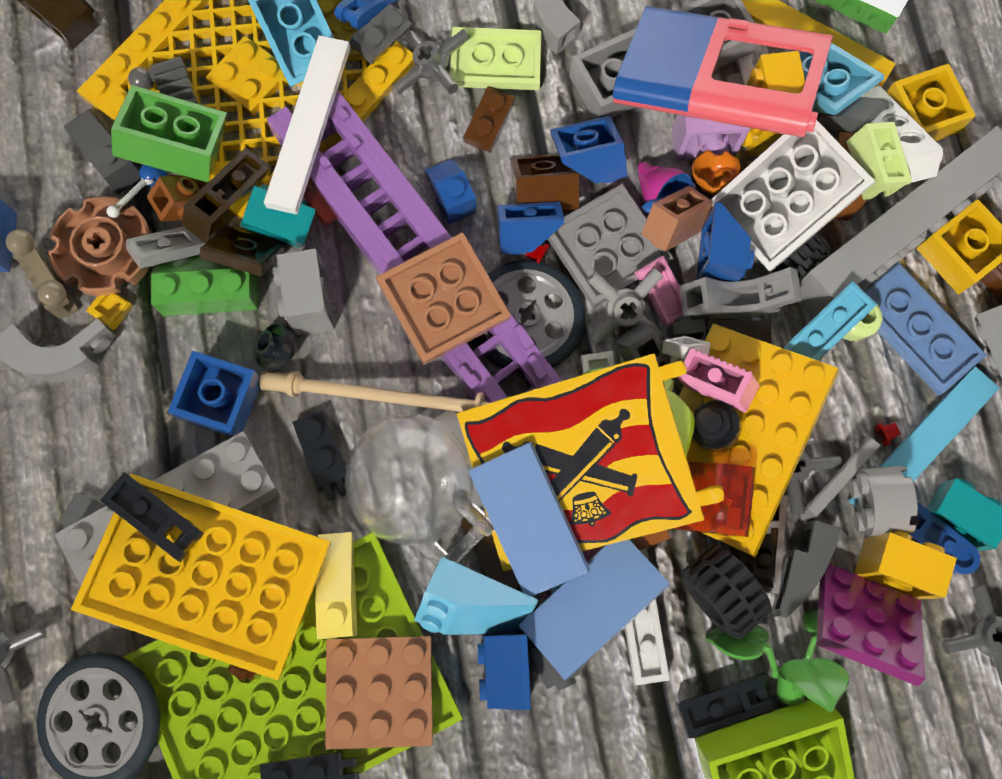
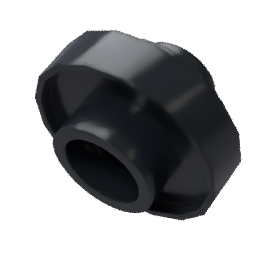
M273 323L259 335L255 344L256 363L269 371L281 368L293 358L295 353L293 332L289 327L280 323Z
M709 401L694 411L695 423L692 437L702 448L711 452H721L731 448L738 441L742 431V422L738 413L729 404L722 401Z

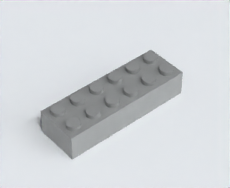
M697 0L676 10L755 23L741 0ZM636 28L572 57L569 76L594 119L606 116L613 118L635 108L614 103L613 91L618 72ZM734 40L725 41L714 71L752 54L756 44Z
M244 431L153 480L154 482L245 513L255 510L280 495ZM107 506L54 534L80 586L114 513Z

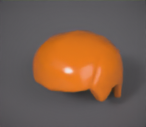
M707 150L695 158L691 167L696 185L703 193L714 196L742 172L739 159L730 155L728 151L717 155L711 150Z

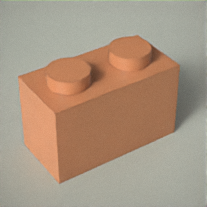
M687 186L653 203L641 235L651 241L655 247L666 252L700 233L713 201L692 187Z

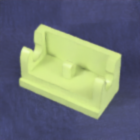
M895 122L866 124L846 141L852 158L875 181L871 187L862 193L863 200L872 199L881 192H884L885 197L889 196L912 182Z

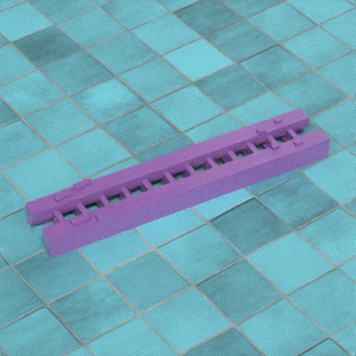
M337 89L321 142L336 132L339 133L343 140L324 153H321L318 149L308 181L380 275L408 261L425 248L429 250L452 237ZM286 106L267 118L270 130L281 146L283 145L293 115ZM355 155L362 164L340 178L334 169ZM371 179H374L380 188L361 201H358L352 192ZM391 202L398 210V213L377 226L370 216ZM408 224L417 237L396 251L387 238ZM512 315L510 320L489 330L493 337L472 351L468 344L465 343L441 356L473 400H475L478 393H484L485 402H495L508 398L499 385L519 370L532 385V388L528 391L562 381L534 345L535 343ZM501 345L513 362L494 376H491L480 360Z

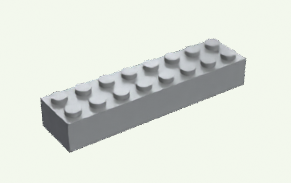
M996 126L938 171L937 177L929 178L813 268L799 282L802 300L798 301L814 319L852 281L860 289L864 290L870 283L881 277L894 264L900 262L937 230L979 199L984 193H987L1002 180V130Z

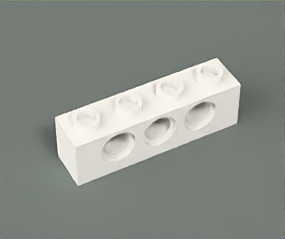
M880 86L873 87L861 97L881 99L888 103L889 106L871 123L895 122L912 182L937 177L939 165L943 158V148Z

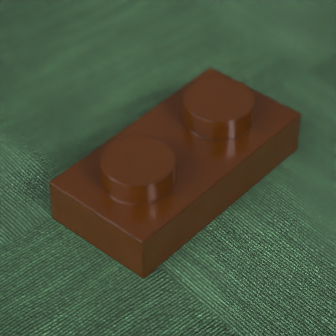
M487 86L463 136V142L491 153L515 104V97Z

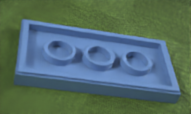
M897 263L864 291L879 305L882 311L883 321L878 330L879 334L937 396L947 391L987 356L900 263Z
M532 442L468 471L524 594L534 596L589 573L590 567Z
M629 539L609 544L602 548L587 562L590 567L589 573L565 582L519 625L564 680H568L671 585Z

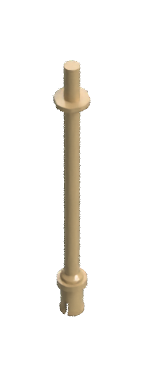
M265 370L261 373L259 381L261 390L285 392L290 397H297L302 392L456 412L492 403L485 402L484 393H478L475 400L304 379L299 371L281 373Z

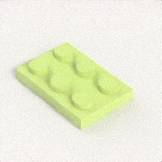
M452 27V37L462 29L470 37L467 42L451 54L450 76L457 83L458 87L487 88L488 86L493 89L539 90L541 30Z

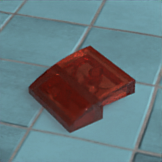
M688 462L696 491L721 485L724 491V499L719 503L701 506L705 518L703 521L679 526L674 529L686 532L712 533L719 536L749 537L756 468L723 463Z

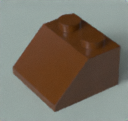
M558 153L510 157L515 204L560 201L563 214L569 213L571 209H580L579 173L563 164Z

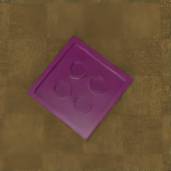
M829 564L819 582L816 645L919 686L926 679L921 600L849 572L846 569Z

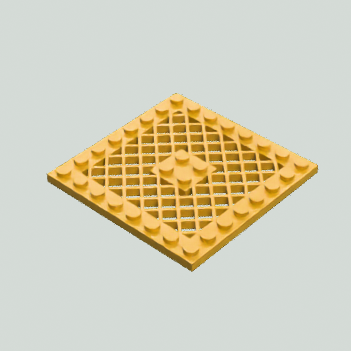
M164 0L78 88V94L114 122L128 93L125 90L128 88L129 91L131 87L128 83V75L132 69L136 67L147 69L149 66V70H151V65L179 56L183 60L191 59V67L187 68L189 77L192 78L198 104L201 105V96L215 94L214 104L202 106L223 112L238 111V121L225 122L219 149V161H216L210 180L230 162L226 161V151H242L245 147L247 149L262 148L263 157L261 159L270 166H276L279 156L269 157V147L280 146L281 144L275 136L268 137L267 127H269L265 108L281 107L282 109L285 106L296 105L299 95L286 96L285 87L290 86L277 59L267 52L272 51L268 41H260L259 33L264 32L258 23L251 5L236 6V0H229L230 7L215 8V1L220 0ZM317 0L334 39L350 42L351 37L359 30L353 28L350 22L343 23L335 18V8L341 1ZM252 16V23L238 25L237 17ZM231 18L230 26L217 27L216 19ZM210 20V28L196 29V21ZM253 34L254 42L246 36L239 41L238 35ZM232 36L233 44L218 46V37ZM211 38V46L197 48V40ZM190 40V49L176 50V42ZM398 42L368 67L367 60L350 45V48L354 51H349L346 62L362 60L363 69L347 70L345 64L340 80L343 81V90L338 91L362 122L369 117L393 90L392 84L408 73L414 66L413 53ZM219 56H225V57L219 62ZM212 57L213 65L199 66L198 58ZM206 76L205 78L209 85L200 86L199 77ZM348 80H356V81L348 88ZM154 82L150 90L160 93L157 89V83ZM301 82V83H299V84H297V85H294V86H300V89H301V88H302V85H303V82ZM279 90L280 97H272ZM222 94L232 102L222 103ZM244 111L252 117L259 112L260 118L245 120ZM261 128V138L246 139V130ZM239 130L240 140L225 142L224 132ZM338 132L334 133L320 143L319 150L321 153H324L342 141V137ZM269 171L257 187L260 188L261 184L269 186L273 173L271 174V171ZM194 179L201 189L208 183ZM248 199L235 214L240 219L243 217Z

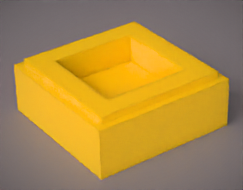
M116 293L109 296H97L86 311L114 331L134 306Z

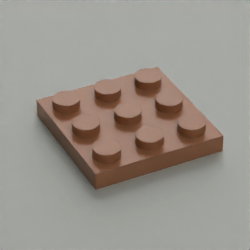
M463 232L376 276L379 287L423 365L511 319V314Z
M431 636L326 639L325 749L432 746Z

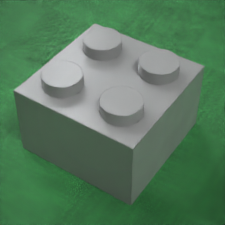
M310 249L276 255L278 266L273 267V276L276 286H280L282 297L277 298V306L280 317L285 319L286 326H291L297 336L334 330L326 271L317 250Z

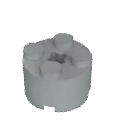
M905 466L859 469L856 478L849 480L850 495L852 498H857L858 504L857 511L854 512L853 516L856 531H864L867 536H881L885 533L896 531L910 534L915 531L916 525H910V517L917 516V497L912 478L904 477L902 473L907 471Z

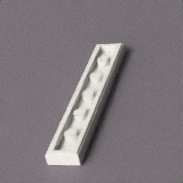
M318 36L264 200L266 208L298 215L350 51L348 41Z

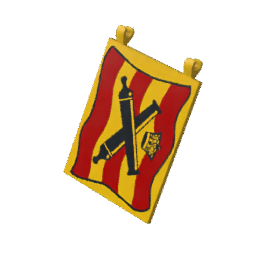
M654 353L457 413L472 468L480 466L529 442L533 443L582 551L703 521L705 518L701 506L719 503L724 499V491L721 485L696 491L663 381L687 373L686 365L683 361L659 367ZM486 512L502 570H511L512 567Z

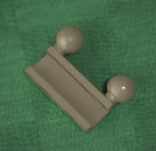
M22 229L11 231L6 237V246L13 253V258L20 263L18 266L26 272L24 276L32 282L31 287L37 291L39 300L45 304L44 308L57 318H68L80 309L60 277L54 271L45 253L41 249L37 250L34 246L32 235Z

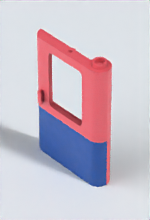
M646 6L618 72L614 85L613 102L805 138L806 132L813 133L818 112H813L812 109L833 35ZM734 40L811 53L813 58L803 91L799 94L714 80L712 75L724 42Z

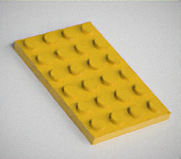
M712 324L705 339L706 342H710L709 357L714 356L715 359L719 358L722 362L726 361L727 364L732 363L734 367L738 366L740 370L744 368L746 372L751 371L759 384V388L746 413L733 408L738 413L742 422V431L738 441L731 448L721 452H711L702 448L692 437L686 459L696 491L721 485L724 491V499L719 503L701 506L705 519L687 524L686 526L755 557L839 374V369ZM683 386L679 395L693 413L702 404L716 401Z
M130 474L133 479L205 534L198 542L194 540L185 551L188 553L187 556L180 563L114 512L71 610L257 674L280 680L331 542ZM175 526L167 538L174 543L183 531Z

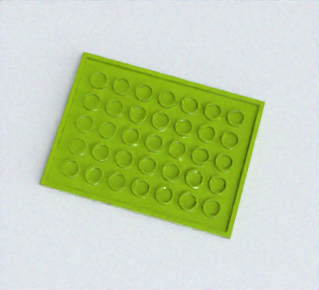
M375 532L353 542L358 636L317 639L315 585L280 680L260 675L254 680L246 678L244 681H241L227 670L230 664L161 640H156L123 657L141 669L154 687L159 700L161 716L157 741L173 779H261L260 764L262 762L333 752H343V759L358 757L357 766L345 767L344 770L345 773L359 772L361 774L410 748L325 749L326 639L424 636L418 622L414 621L415 616ZM432 654L433 735L463 720V717Z

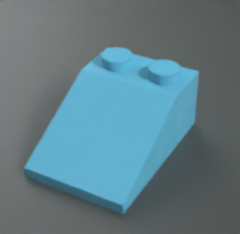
M248 0L289 86L292 87L303 82L318 36L334 38L318 1Z
M831 43L812 111L832 115L838 114L884 80V74ZM799 51L806 82L813 55L808 52Z
M441 557L424 593L414 621L420 623L427 631L440 632L444 635L519 634L522 630L519 625L531 615L538 600Z

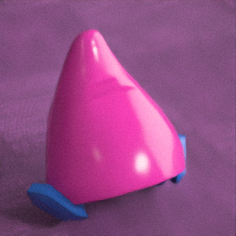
M641 162L638 165L640 187L645 200L642 208L648 214L653 203L687 186L696 190V185L692 182L689 175L677 167L653 166L647 162Z

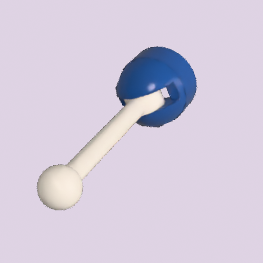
M142 165L139 170L141 181L116 205L109 206L106 211L107 215L111 218L118 217L120 209L145 185L153 187L159 176H168L167 171Z

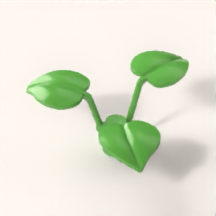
M818 609L810 610L803 617V627L807 631L814 633L805 657L802 660L794 659L785 662L780 668L777 666L772 647L766 644L769 640V633L759 625L755 626L740 640L727 635L718 626L712 629L705 638V641L712 643L724 654L739 660L756 659L764 651L772 668L771 676L777 678L776 696L781 702L789 705L802 703L806 696L824 709L832 712L849 684V675L839 664L824 658L811 660L817 641Z

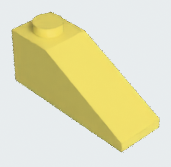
M353 532L318 535L319 538L330 541L331 545L316 583L317 639L358 636Z

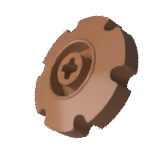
M100 196L85 199L80 210L75 211L72 208H68L57 219L50 232L49 238L56 243V247L48 252L54 271L69 286L73 287L75 284H78V289L89 296L97 297L99 295L121 293L122 284L125 282H131L133 285L137 284L150 268V266L139 268L126 250V239L152 234L153 231L147 220L134 206L125 209L126 206L124 205L120 209L118 217H109L106 212L107 208L111 205H116L120 201L118 198Z

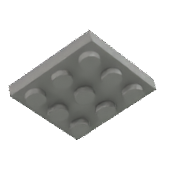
M623 184L565 216L564 224L548 238V241L593 308L607 301L599 291L587 282V279L593 272L596 271L613 288L619 290L629 288L639 282L634 272L659 256H664L668 264L673 260L668 250L665 252L655 247L651 241L641 235L647 219Z

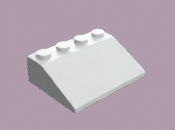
M816 120L813 133L806 132L805 138L783 134L713 197L711 201H713L712 207L715 202L722 203L751 237L750 250H754L755 256L771 272L871 187L875 181Z

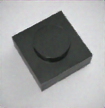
M691 316L675 319L666 331L667 338L687 336L700 340L706 332L704 319L694 320Z

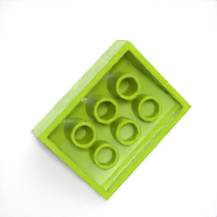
M811 699L694 737L705 779H855L843 717L835 708L832 712H829Z

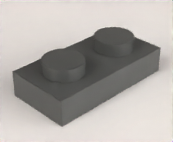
M390 3L351 37L349 44L372 65L410 31L412 23Z

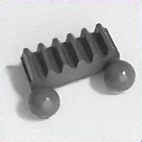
M180 56L151 65V70L136 67L129 72L128 83L130 86L134 85L150 90L153 83L156 82L161 94L198 104L186 65Z

